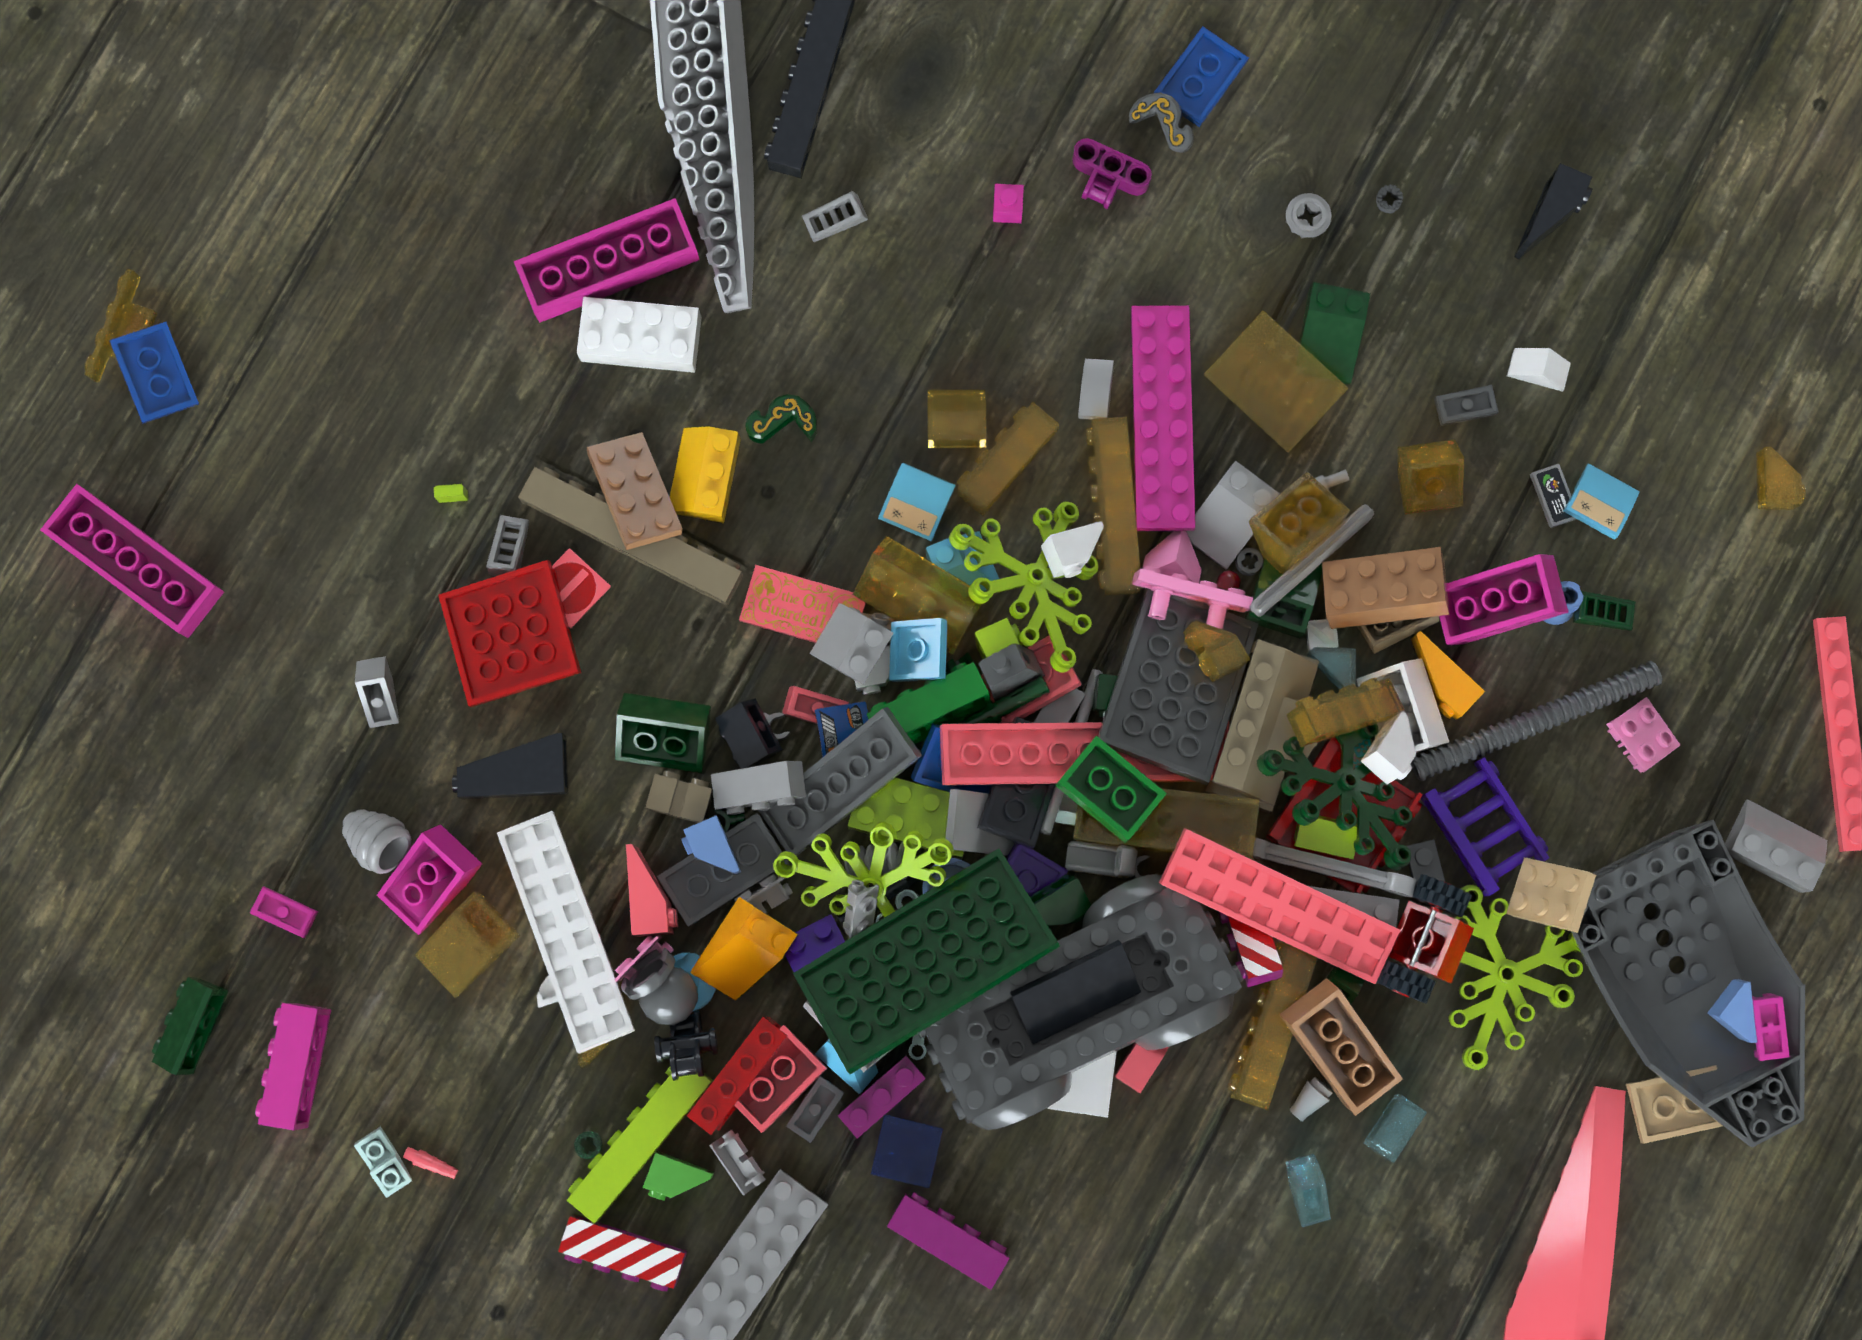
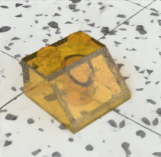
M928 390V448L986 447L985 390Z
M1455 439L1398 447L1397 472L1405 514L1463 506L1464 456Z

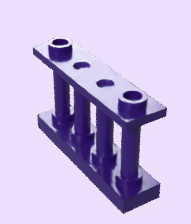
M1484 757L1474 762L1478 771L1444 793L1441 791L1437 792L1434 788L1424 793L1421 797L1424 805L1474 883L1482 891L1483 897L1490 896L1500 890L1496 884L1499 882L1498 878L1522 864L1524 857L1532 858L1534 856L1538 861L1549 859L1546 853L1548 851L1546 843L1540 836H1535L1498 779L1500 774L1497 767L1492 761L1489 760L1487 762ZM1485 781L1494 797L1460 818L1457 816L1453 817L1448 809L1450 802ZM1502 806L1511 821L1476 843L1472 841L1470 843L1464 834L1466 828ZM1518 831L1527 846L1495 867L1486 868L1480 859L1483 856L1482 853Z

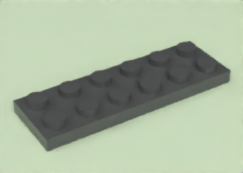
M888 707L882 708L803 773L806 797L795 799V804L787 806H777V802L769 803V809L758 811L783 848L798 856L812 845V841L818 834L827 833L922 755Z

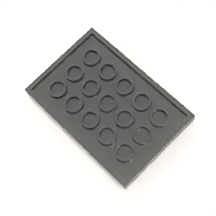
M1146 588L1098 737L1117 752L1207 785L1212 776L1258 623L1226 611L1222 634L1217 635L1205 632L1204 629L1210 606L1203 602L1175 595L1170 596L1166 619H1153L1148 617L1153 591Z

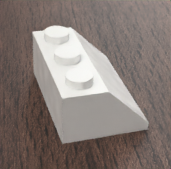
M1422 658L1404 661L1356 679L1368 718L1376 722L1378 733L1387 720L1403 711L1408 717L1416 753L1449 742Z

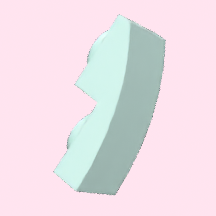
M381 1126L355 1142L354 1147L371 1170L370 1175L386 1198L412 1182L407 1168Z

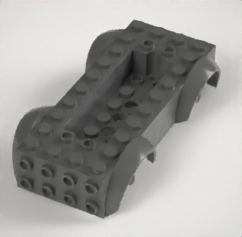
M1153 874L1135 878L1110 890L1094 902L1083 917L1082 929L1058 940L1060 947L919 1032L920 1038L926 1036L930 1043L926 1046V1050L933 1065L939 1063L943 1071L939 1074V1078L946 1093L952 1090L956 1098L955 1101H952V1105L959 1120L965 1118L968 1124L972 1122V1124L985 1130L998 1129L1014 1124L1059 1101L1070 1091L1071 1073L1134 1042L1146 1050L1163 1049L1197 1036L1226 1019L1232 1012L1234 994L1242 988L1240 982L1243 981V977L1236 965L1231 966L1226 956L1230 954L1229 949L1223 938L1218 939L1213 931L1216 924L1208 910L1204 912L1198 901L1161 885L1159 881L1162 875ZM1120 940L1141 993L1036 1044H1032L1010 992Z

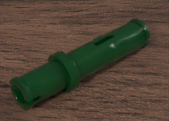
M1040 675L1037 679L997 701L992 702L990 700L986 703V707L964 717V721L966 724L999 723L1002 721V717L1049 693L1050 689L1042 675Z

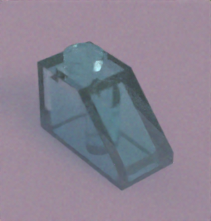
M1311 1154L1286 1161L1288 1182L1301 1226L1306 1227L1331 1220L1326 1182L1315 1155Z

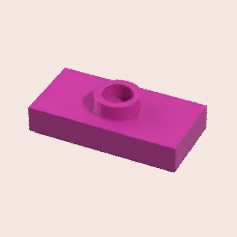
M265 886L262 887L250 911V914L302 938H306L318 913L317 910Z

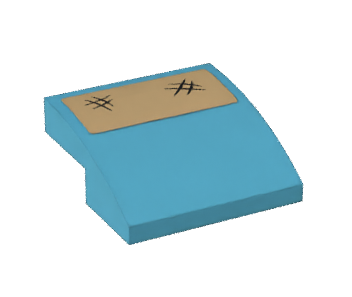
M902 463L878 519L932 541L956 485Z
M1588 463L1574 487V492L1563 512L1615 540L1618 538L1640 491Z

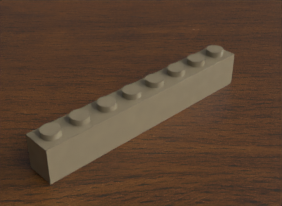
M534 467L518 496L523 504L728 607L743 578L742 571L738 570L739 564L728 558H724L721 561L713 557L714 552L702 545H698L695 548L687 544L688 539L682 535L626 550L603 495L595 493L592 496L584 492L585 487L573 480L566 483L558 479L560 475L547 467H544L543 471Z

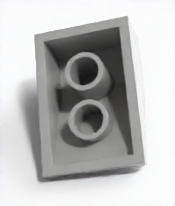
M1235 461L1196 512L1195 530L1187 531L1191 544L1227 570L1283 495Z

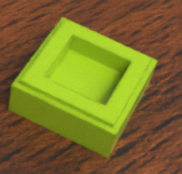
M462 484L439 485L434 487V497L439 503L468 501V490Z

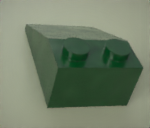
M1313 282L1308 292L1295 367H1299L1302 364V368H1308L1303 371L1304 376L1313 378L1315 376L1318 379L1351 384L1366 321L1370 293Z

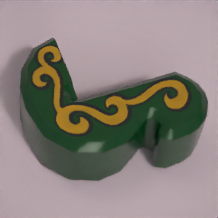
M786 394L777 397L770 403L766 416H761L759 410L753 411L746 419L745 426L750 440L763 444L794 420L812 442L817 435V420L814 411L807 402L799 396Z

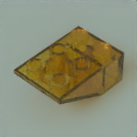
M474 891L451 913L415 956L452 996L457 998L521 935L481 893Z

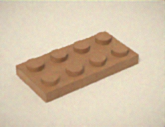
M642 432L587 447V455L626 550L682 535V526Z

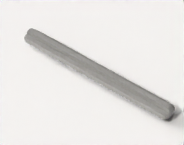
M1366 504L1360 506L1253 600L1250 610L1258 617L1263 616L1367 524L1374 515L1373 509Z

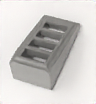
M854 191L802 215L813 242L868 220L860 198ZM847 205H852L855 215H850ZM836 209H841L844 220L840 221ZM827 213H830L834 225L832 226L829 225L825 216ZM819 217L821 224L824 228V230L820 232L814 220V218Z
M500 515L486 566L490 576L495 577L521 568L529 527L528 519ZM505 527L518 529L519 534L505 532ZM503 539L516 541V544L504 543ZM500 552H511L513 553V556L500 554Z

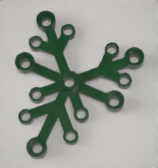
M1344 695L1335 702L1334 709L1328 710L1321 718L1323 725L1330 729L1341 745V769L1334 773L1313 767L1302 752L1304 750L1303 741L1296 736L1289 738L1283 744L1284 752L1294 761L1284 759V756L1279 751L1268 750L1258 757L1257 766L1265 776H1274L1280 771L1294 774L1284 779L1281 783L1282 791L1288 796H1293L1301 791L1302 785L1310 779L1330 784L1331 787L1315 799H1304L1293 807L1292 814L1295 821L1302 826L1310 825L1319 818L1320 810L1340 796L1339 815L1336 817V824L1343 831H1347L1357 824V839L1354 841L1355 851L1359 855H1366L1374 850V840L1369 836L1371 827L1387 849L1384 853L1386 865L1390 869L1397 871L1410 863L1411 851L1408 847L1396 842L1380 818L1392 821L1397 826H1404L1412 820V812L1405 806L1392 809L1367 802L1362 795L1373 796L1381 802H1386L1394 796L1395 790L1390 783L1382 782L1376 785L1362 781L1361 779L1371 772L1363 763L1353 770L1354 747L1364 739L1368 740L1377 735L1378 725L1373 720L1368 719L1358 726V730L1355 731V716L1360 713L1361 702L1356 696ZM1329 715L1333 717L1334 722L1331 721ZM1291 743L1295 745L1296 750L1292 748ZM1289 782L1294 785V789L1290 787ZM1382 788L1386 791L1387 795L1383 793ZM1352 802L1358 809L1357 817L1352 812ZM1344 817L1348 819L1349 824L1345 822ZM1362 842L1366 844L1367 849L1363 847Z

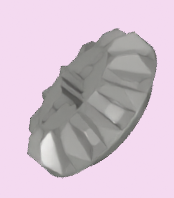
M1300 194L1291 200L1286 209V223L1289 225L1291 232L1296 233L1301 238H1316L1327 230L1331 222L1332 214L1329 204L1316 194ZM1305 207L1309 214L1317 215L1313 217L1311 226L1306 219H1299L1304 215Z

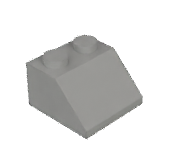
M839 603L809 654L856 682L864 684L894 633L870 618Z

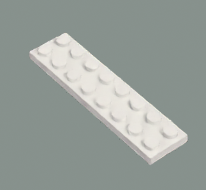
M547 812L497 832L577 1053L580 1054L634 1032L635 1028L619 985L614 980L616 977L554 812Z

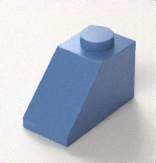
M717 816L683 829L686 837L681 838L688 855L693 853L694 857L734 874L741 873Z

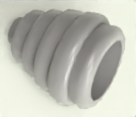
M363 809L350 812L343 820L342 834L346 839L348 847L351 849L352 855L357 858L361 867L369 871L384 874L394 870L411 848L412 838L409 831L395 817Z

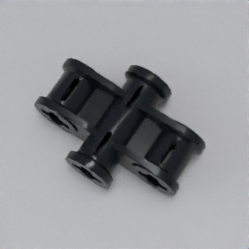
M695 1011L686 1020L670 1025L671 1037L661 1038L659 1035L654 1036L657 1062L662 1063L664 1059L670 1058L673 1081L678 1080L682 1076L696 1074L698 1077H703L702 1054L712 1052L713 1055H718L715 1028H710L708 1032H703L700 1011Z

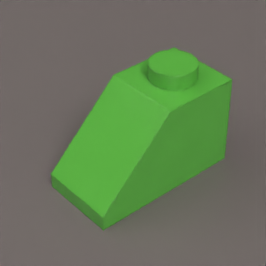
M658 1151L655 1153L643 1188L649 1190V1196L665 1201L666 1196L672 1198L712 1179L714 1172Z

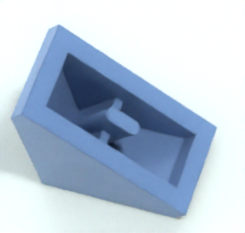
M1734 979L1707 1014L1738 1039L1749 1043H1757L1751 982Z

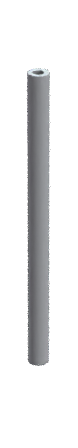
M1092 669L1084 692L1086 695L1081 702L1075 723H1085L1088 721L1093 706L1095 677L1103 674L1100 670ZM1056 786L1040 830L1041 833L1051 835L1064 795Z

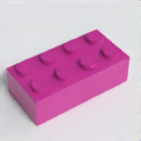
M1538 554L1446 583L1449 615L1439 617L1446 644L1463 645L1569 613L1554 555Z
M282 1003L281 1008L276 1010L274 1016V1026H277L275 1038L270 1040L268 1046V1056H271L269 1069L266 1068L262 1076V1086L265 1087L263 1099L260 1098L258 1100L255 1112L256 1117H259V1125L293 1131L308 1128L331 1009L298 1003Z

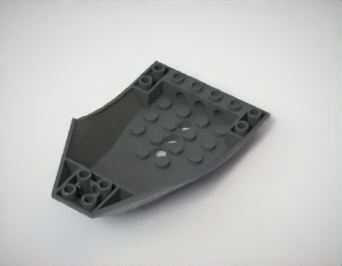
M1709 820L1674 831L1593 872L1596 877L1578 933L1571 931L1612 1013L1644 1064L1751 1148L1804 1121L1805 984L1801 982L1768 930L1732 860L1715 821ZM1648 903H1653L1656 907V914L1652 919H1647L1644 916V908ZM1665 929L1669 934V940L1665 945L1660 946L1657 943L1656 936L1660 930ZM1674 956H1680L1684 960V968L1679 973H1673L1669 968V961ZM1740 979L1751 982V991L1754 997H1763L1762 994L1766 993L1783 997L1790 1057L1759 1061L1758 1058L1754 1057V1050H1757L1756 1043H1749L1738 1039L1707 1014L1732 980ZM1717 1066V1070L1695 1076H1690L1687 1071Z

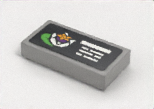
M1556 464L1532 472L1530 477L1549 527L1553 528L1576 520V518L1563 512L1571 498V493L1560 465Z

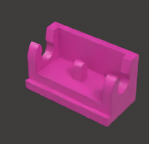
M1772 993L1762 994L1763 997L1752 996L1757 1035V1050H1754V1057L1758 1058L1759 1061L1790 1057L1783 997Z

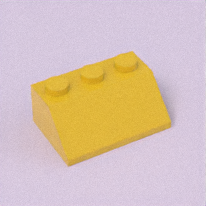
M710 426L683 429L670 493V500L677 515L724 523L741 441L739 432Z

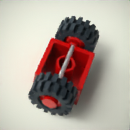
M1421 874L1415 887L1413 898L1431 905L1429 909L1408 901L1397 927L1401 931L1388 956L1406 966L1402 967L1393 962L1386 961L1377 983L1392 989V991L1426 1004L1436 981L1417 973L1418 970L1452 983L1474 928L1458 919L1442 914V912L1444 911L1463 918L1472 895L1449 883Z

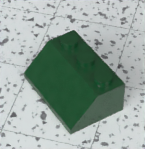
M624 693L617 712L615 760L702 773L710 728L711 706Z
M188 977L186 981H183L176 993V997L179 998L176 1006L168 1012L165 1018L164 1025L167 1026L162 1037L156 1040L153 1046L152 1053L155 1055L152 1062L176 1076L194 1074L229 990L197 977Z

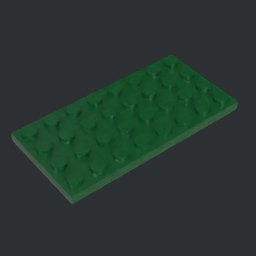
M998 848L950 877L942 885L932 888L794 972L793 975L846 1071L852 1074L1057 949L1060 945L1003 853Z

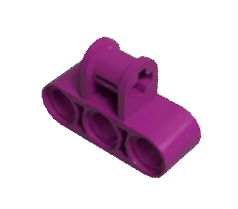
M1085 138L1076 143L1072 158L1073 165L1080 172L1090 176L1083 191L1082 199H1092L1103 204L1104 209L1108 210L1118 189L1135 196L1142 195L1148 190L1152 173L1149 166L1092 139ZM1088 151L1093 155V158L1084 160L1079 156V153ZM1107 163H1115L1119 169L1111 172L1105 168V165ZM1138 174L1145 181L1138 184L1133 182L1130 177Z

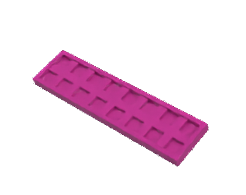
M1189 305L1132 306L1131 337L1136 531H1194L1195 495Z

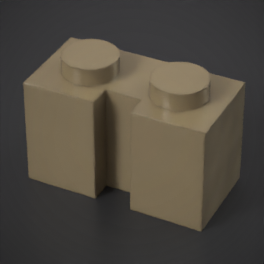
M663 771V775H654L646 809L695 823L707 820L713 798V789L708 788L709 782L692 778L691 783L680 781L681 775L669 771Z

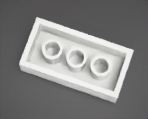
M583 297L577 355L581 362L695 373L702 318L699 308Z

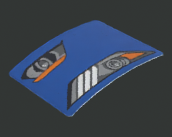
M866 702L815 710L823 757L868 721Z

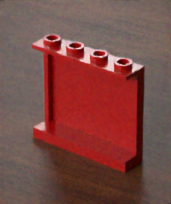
M1332 736L1327 740L1314 760L1313 767L1334 773L1341 769V745L1335 737ZM1372 771L1361 779L1376 785L1383 782ZM1310 779L1302 785L1301 791L1291 796L1266 835V838L1277 845L1372 869H1376L1377 866L1382 868L1385 865L1384 853L1387 849L1371 827L1369 836L1374 840V850L1366 855H1359L1355 851L1353 859L1294 846L1297 822L1292 814L1293 807L1304 799H1315L1331 787L1330 784ZM1395 780L1390 782L1394 787L1395 794L1386 802H1381L1376 797L1362 794L1367 802L1392 809L1405 806L1412 812V819L1422 806L1419 800L1423 794L1420 792L1415 794ZM1382 788L1383 793L1387 795L1386 791ZM1340 796L1323 807L1319 815L1336 819L1339 815ZM1352 802V812L1357 817L1358 809ZM1380 818L1398 843L1407 829L1403 826H1397L1392 821ZM1362 842L1363 847L1367 849L1366 844ZM1324 875L1352 893L1360 894L1361 891L1366 893L1371 887Z
M762 1017L687 1117L710 1135L716 1129L720 1131L737 1109L735 1107L736 1102L788 1036L780 1030L782 1026L771 1017Z

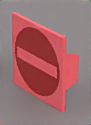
M569 548L553 564L552 568L568 626L571 629L611 586Z

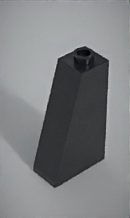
M555 733L457 767V775L452 777L453 792L457 793V797L462 800L568 794L566 735Z

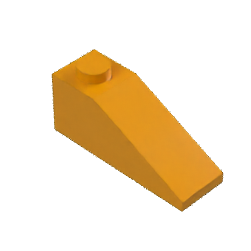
M1419 631L1411 638L1418 659H1423L1436 702L1439 704L1438 709L1445 717L1449 719L1453 717L1457 720L1465 714L1485 691L1426 635Z

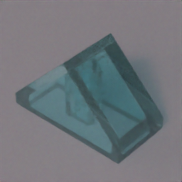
M1314 647L1306 654L1307 657L1319 661L1318 668L1344 695H1350L1355 690L1356 648Z

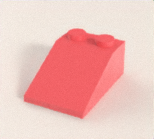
M626 844L632 935L642 937L674 934L673 927H678L677 909L672 908L671 902L639 848L633 844Z

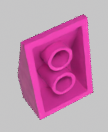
M440 824L421 833L377 896L415 933L420 935L464 889L482 863Z

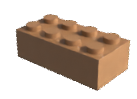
M1441 547L1322 562L1326 617L1331 629L1449 615L1445 563Z
M1327 978L1279 1014L1342 1104L1355 1116L1403 1080L1341 990Z

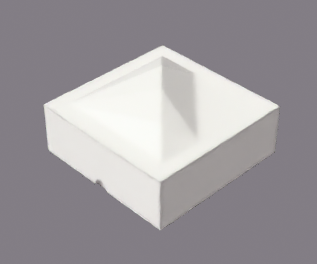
M1327 619L1311 620L1308 622L1306 628L1308 651L1337 649L1339 647L1337 629H1331Z

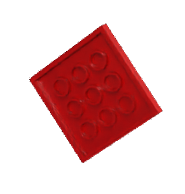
M545 560L438 595L469 707L481 705L581 673L551 561Z

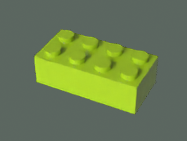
M894 778L851 812L848 829L870 834L876 824L886 822L891 824L896 831L894 841L901 843L910 831H917L923 836V844L920 848L928 850L934 840L945 839L950 792ZM880 830L881 835L889 836L887 831ZM909 838L911 844H918L915 838ZM938 846V850L941 853L947 852L944 847ZM954 850L952 857L962 859L964 851Z

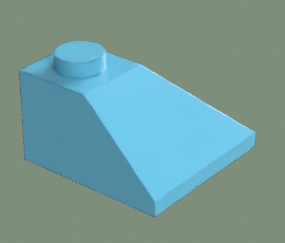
M980 531L975 532V536L982 539ZM962 534L963 537L968 538L966 534ZM949 538L926 547V556L947 606L970 598L968 589L975 579L980 577L987 578L990 581L999 579L993 564L980 567L977 571L966 569L964 566L965 557L971 551L977 550L971 547L966 550H958L951 545ZM970 558L972 564L978 565L976 559ZM979 585L982 591H987L984 586Z

